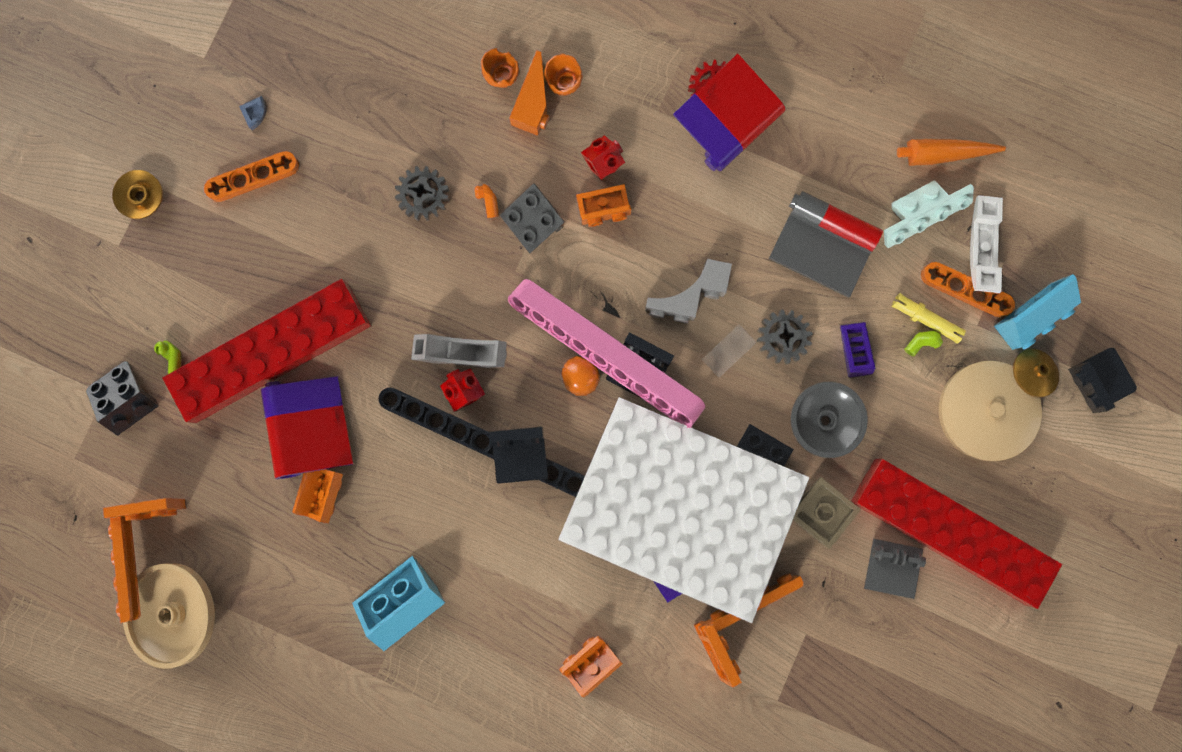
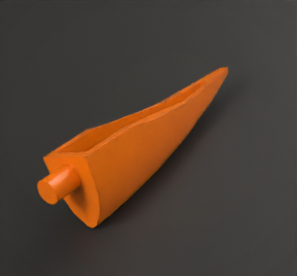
M912 139L907 142V147H898L897 157H908L909 166L934 165L1002 152L1006 150V146L956 139Z

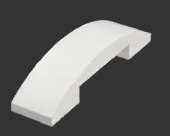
M980 195L976 197L970 239V267L974 291L1000 293L1002 290V268L998 267L999 224L1002 222L1003 198Z

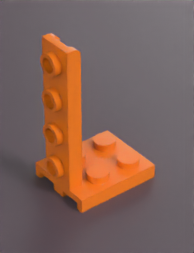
M163 498L103 508L104 518H110L108 534L112 539L113 545L111 561L115 565L116 575L113 585L118 595L116 613L120 617V623L138 620L141 617L132 520L142 521L157 516L177 515V510L186 509L185 499Z
M788 573L779 577L777 584L771 587L767 585L757 611L803 586L801 576H791ZM719 609L710 614L711 618L709 620L700 621L693 626L720 681L733 688L742 683L738 676L741 674V670L734 659L730 660L727 653L730 650L725 638L723 636L719 637L717 632L741 620V618Z

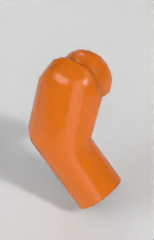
M486 184L476 186L474 188L475 196L477 199L484 198L487 218L499 217L497 197L492 189Z

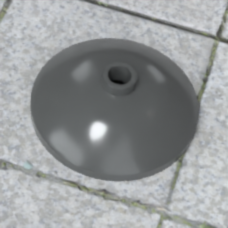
M821 382L808 387L797 397L791 410V428L796 440L806 451L818 457L836 458L850 453L861 443L867 430L868 417L863 401L855 391L841 383ZM823 416L829 418L828 425L822 424L821 419Z

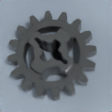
M415 166L414 173L406 170L407 177H399L402 185L395 186L396 191L400 193L395 196V199L401 202L398 205L401 211L406 209L405 214L408 217L414 213L417 221L420 220L421 216H424L429 221L430 214L432 213L438 217L437 210L446 209L443 201H449V197L444 194L449 192V187L443 185L446 182L443 176L438 178L439 172L436 169L430 173L428 166H425L423 171H420L419 167ZM430 181H433L437 185L438 191H436V189L431 188ZM423 189H425L427 194H423L420 198L418 193H422ZM406 196L414 199V207L408 203Z
M784 309L779 311L778 317L772 312L769 315L771 321L768 319L762 321L765 328L762 327L757 330V332L763 334L762 337L757 339V342L764 344L760 348L761 352L765 350L769 352L766 356L767 359L774 356L776 364L780 363L782 359H784L785 364H790L791 357L796 362L800 360L799 353L801 355L808 353L804 347L812 345V342L807 340V337H810L813 333L806 332L805 328L810 324L809 322L802 324L803 315L795 318L793 310L788 315H785ZM777 322V330L769 334L770 328ZM790 323L794 324L798 330L791 327ZM783 331L785 335H789L790 339L787 340L786 343L784 339H780L779 335H781ZM800 340L799 346L792 352L793 343ZM771 344L777 346L780 352L776 351Z

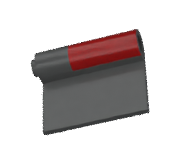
M804 191L800 195L795 193L789 204L792 211L769 256V260L850 298L869 255L881 239L883 230Z

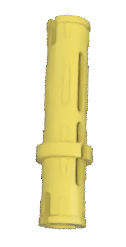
M901 293L895 299L904 303V305L897 301L892 303L891 307L910 316V320L923 323L951 339L956 344L962 338L954 334V332L962 336L965 335V329L926 309V305L923 303L917 304Z

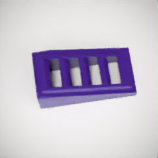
M866 322L841 325L840 331L848 378L872 375L876 368ZM861 332V336L848 337V334ZM862 343L863 346L851 347L850 344ZM864 353V356L853 357L852 354ZM866 363V365H860V366H855V365H854V364Z

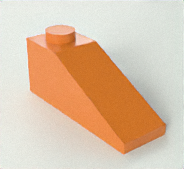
M536 50L509 119L511 126L537 136L541 129L545 130L549 121V115H547L542 54Z

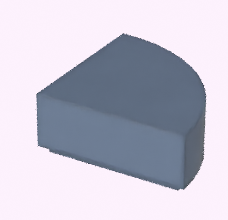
M262 96L239 106L251 130H254L262 123L266 113V104Z

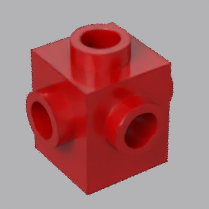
M605 135L595 139L590 146L581 151L590 170L601 180L617 171L625 163L621 155L623 149L616 140L611 141Z
M471 368L463 372L460 369L454 370L446 375L448 380L440 385L444 396L454 412L473 404L485 395Z

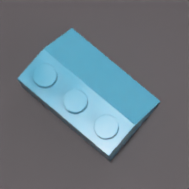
M1072 274L1052 282L994 326L1012 350L1021 347L1023 350L1027 349L1036 342L1035 337L1040 333L1043 335L1047 334L1056 327L1054 323L1060 318L1065 320L1076 312L1074 308L1081 303L1077 278Z
M411 556L352 604L366 637L385 651L445 604V601L437 586L422 566Z

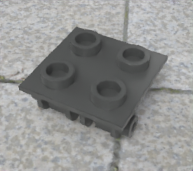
M535 183L500 214L501 218L529 254L553 232L560 231L564 227L562 224L565 222Z
M873 538L864 589L915 599L920 567H925L926 557H922L923 549Z

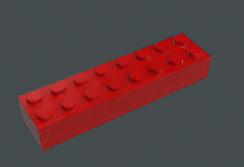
M340 279L162 377L185 422L198 423L265 386L266 383L276 380L371 327V324L349 284Z
M874 459L851 499V502L862 510L1015 600L1035 609H1039L1063 565L884 459Z

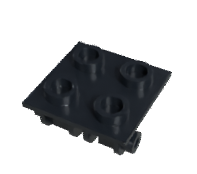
M751 424L748 425L736 446L781 466H785L794 450Z

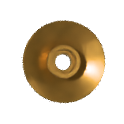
M132 170L123 174L116 181L112 191V199L116 209L124 216L131 219H144L154 214L160 207L163 199V189L159 180L151 173L143 170ZM144 193V198L139 201L138 196Z
M1027 349L1015 358L1013 364L1014 378L1025 393L1033 397H1046L1056 390L1059 383V371L1054 360L1047 353L1038 349Z

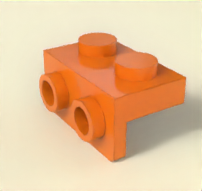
M625 184L576 194L582 225L588 224V227L602 225L605 220L612 219L613 222L627 219V216L631 215V206L628 202Z
M330 469L303 473L292 512L296 515L306 516L329 524L330 518L334 513V504L338 491L342 486L343 474Z
M599 636L588 639L583 644V649L576 655L573 654L566 658L563 666L559 669L583 698L623 664L606 641Z

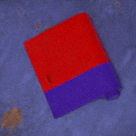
M737 53L675 111L673 116L706 151V159L704 160L706 165L712 171H722L777 120L786 109L782 101Z
M338 376L281 384L280 381L265 384V387L261 389V396L275 479H287L299 476L301 473L353 465Z

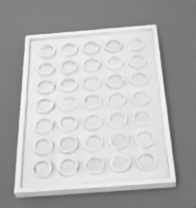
M619 397L558 540L752 623L809 477L696 429L687 428L684 424Z

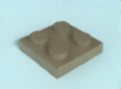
M819 477L800 500L793 521L827 549H830L861 509L822 477Z

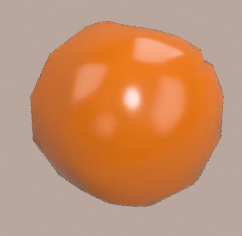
M493 48L483 55L481 68L482 75L487 83L494 87L506 88L516 82L519 76V65L510 52L502 53L497 48Z
M567 54L555 55L546 63L544 69V77L548 86L558 95L566 96L572 94L581 86L582 70L573 56Z
M574 356L568 359L562 368L565 388L576 396L589 395L595 391L600 382L598 367L582 356Z

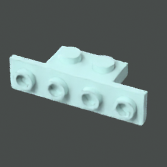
M934 180L892 203V210L902 221L884 230L885 246L890 248L895 244H900L905 239L916 233L923 232L927 227L938 221L945 220L951 214L966 209L973 202L974 187L969 184L948 195Z

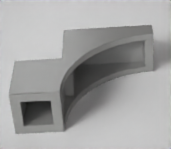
M707 259L700 277L690 288L668 298H648L645 311L650 312L649 315L656 318H664V315L674 317V321L689 323V320L693 321L696 317L700 293H705L704 297L710 299H719V296L724 297L727 291L732 264Z
M418 334L414 335L411 360L435 364H456L474 368L504 367L507 357V342Z

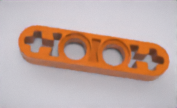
M279 152L207 180L204 192L213 201L223 202L294 175L299 169V161L290 152ZM284 159L292 161L289 163L290 168L286 169L284 166H281L284 164ZM272 163H274L277 166L276 169L278 170V173H276V170L272 166ZM263 166L269 167L270 173L268 177L259 178L257 175L259 168ZM239 175L246 176V184L242 187H236L234 184L235 178ZM228 184H229V186L231 187L232 190L230 191V190H229L227 187H225V186H228ZM215 185L224 187L219 190L220 194L218 195L212 192L215 190Z
M931 262L921 270V279L926 285L993 316H1007L1015 308L1014 299L1002 291L1000 293L984 292L985 298L983 301L975 300L973 297L972 277L946 265ZM935 268L936 274L938 276L944 277L946 276V274H948V276L945 280L940 277H936L932 280L931 274L928 271H931ZM952 278L961 280L962 289L960 291H954L951 288L950 281ZM990 300H993L995 302H1000L1004 300V306H1006L1007 308L1000 311V306L998 304L992 302L989 305H987V303H989Z

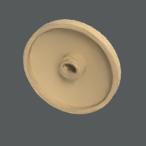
M982 361L962 368L948 380L940 396L939 419L945 436L957 450L977 460L1001 461L1020 454L1033 442L1041 425L1042 405L1040 397L1028 395L1019 387L1014 378L1012 365L999 361Z
M164 563L151 566L137 576L141 617L138 620L123 623L125 634L133 651L147 664L163 669L179 667L196 659L209 643L215 622L213 598L203 578L190 567L179 563Z

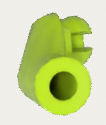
M936 331L919 332L904 350L910 356L915 357L923 346H930L936 349L942 345L943 340Z
M159 341L155 344V353L157 355L161 354L168 360V374L181 367L182 354L176 346L169 341Z

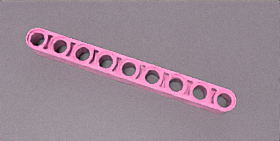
M528 279L523 280L509 295L508 302L516 311L670 419L690 428L704 411L705 404L698 396Z

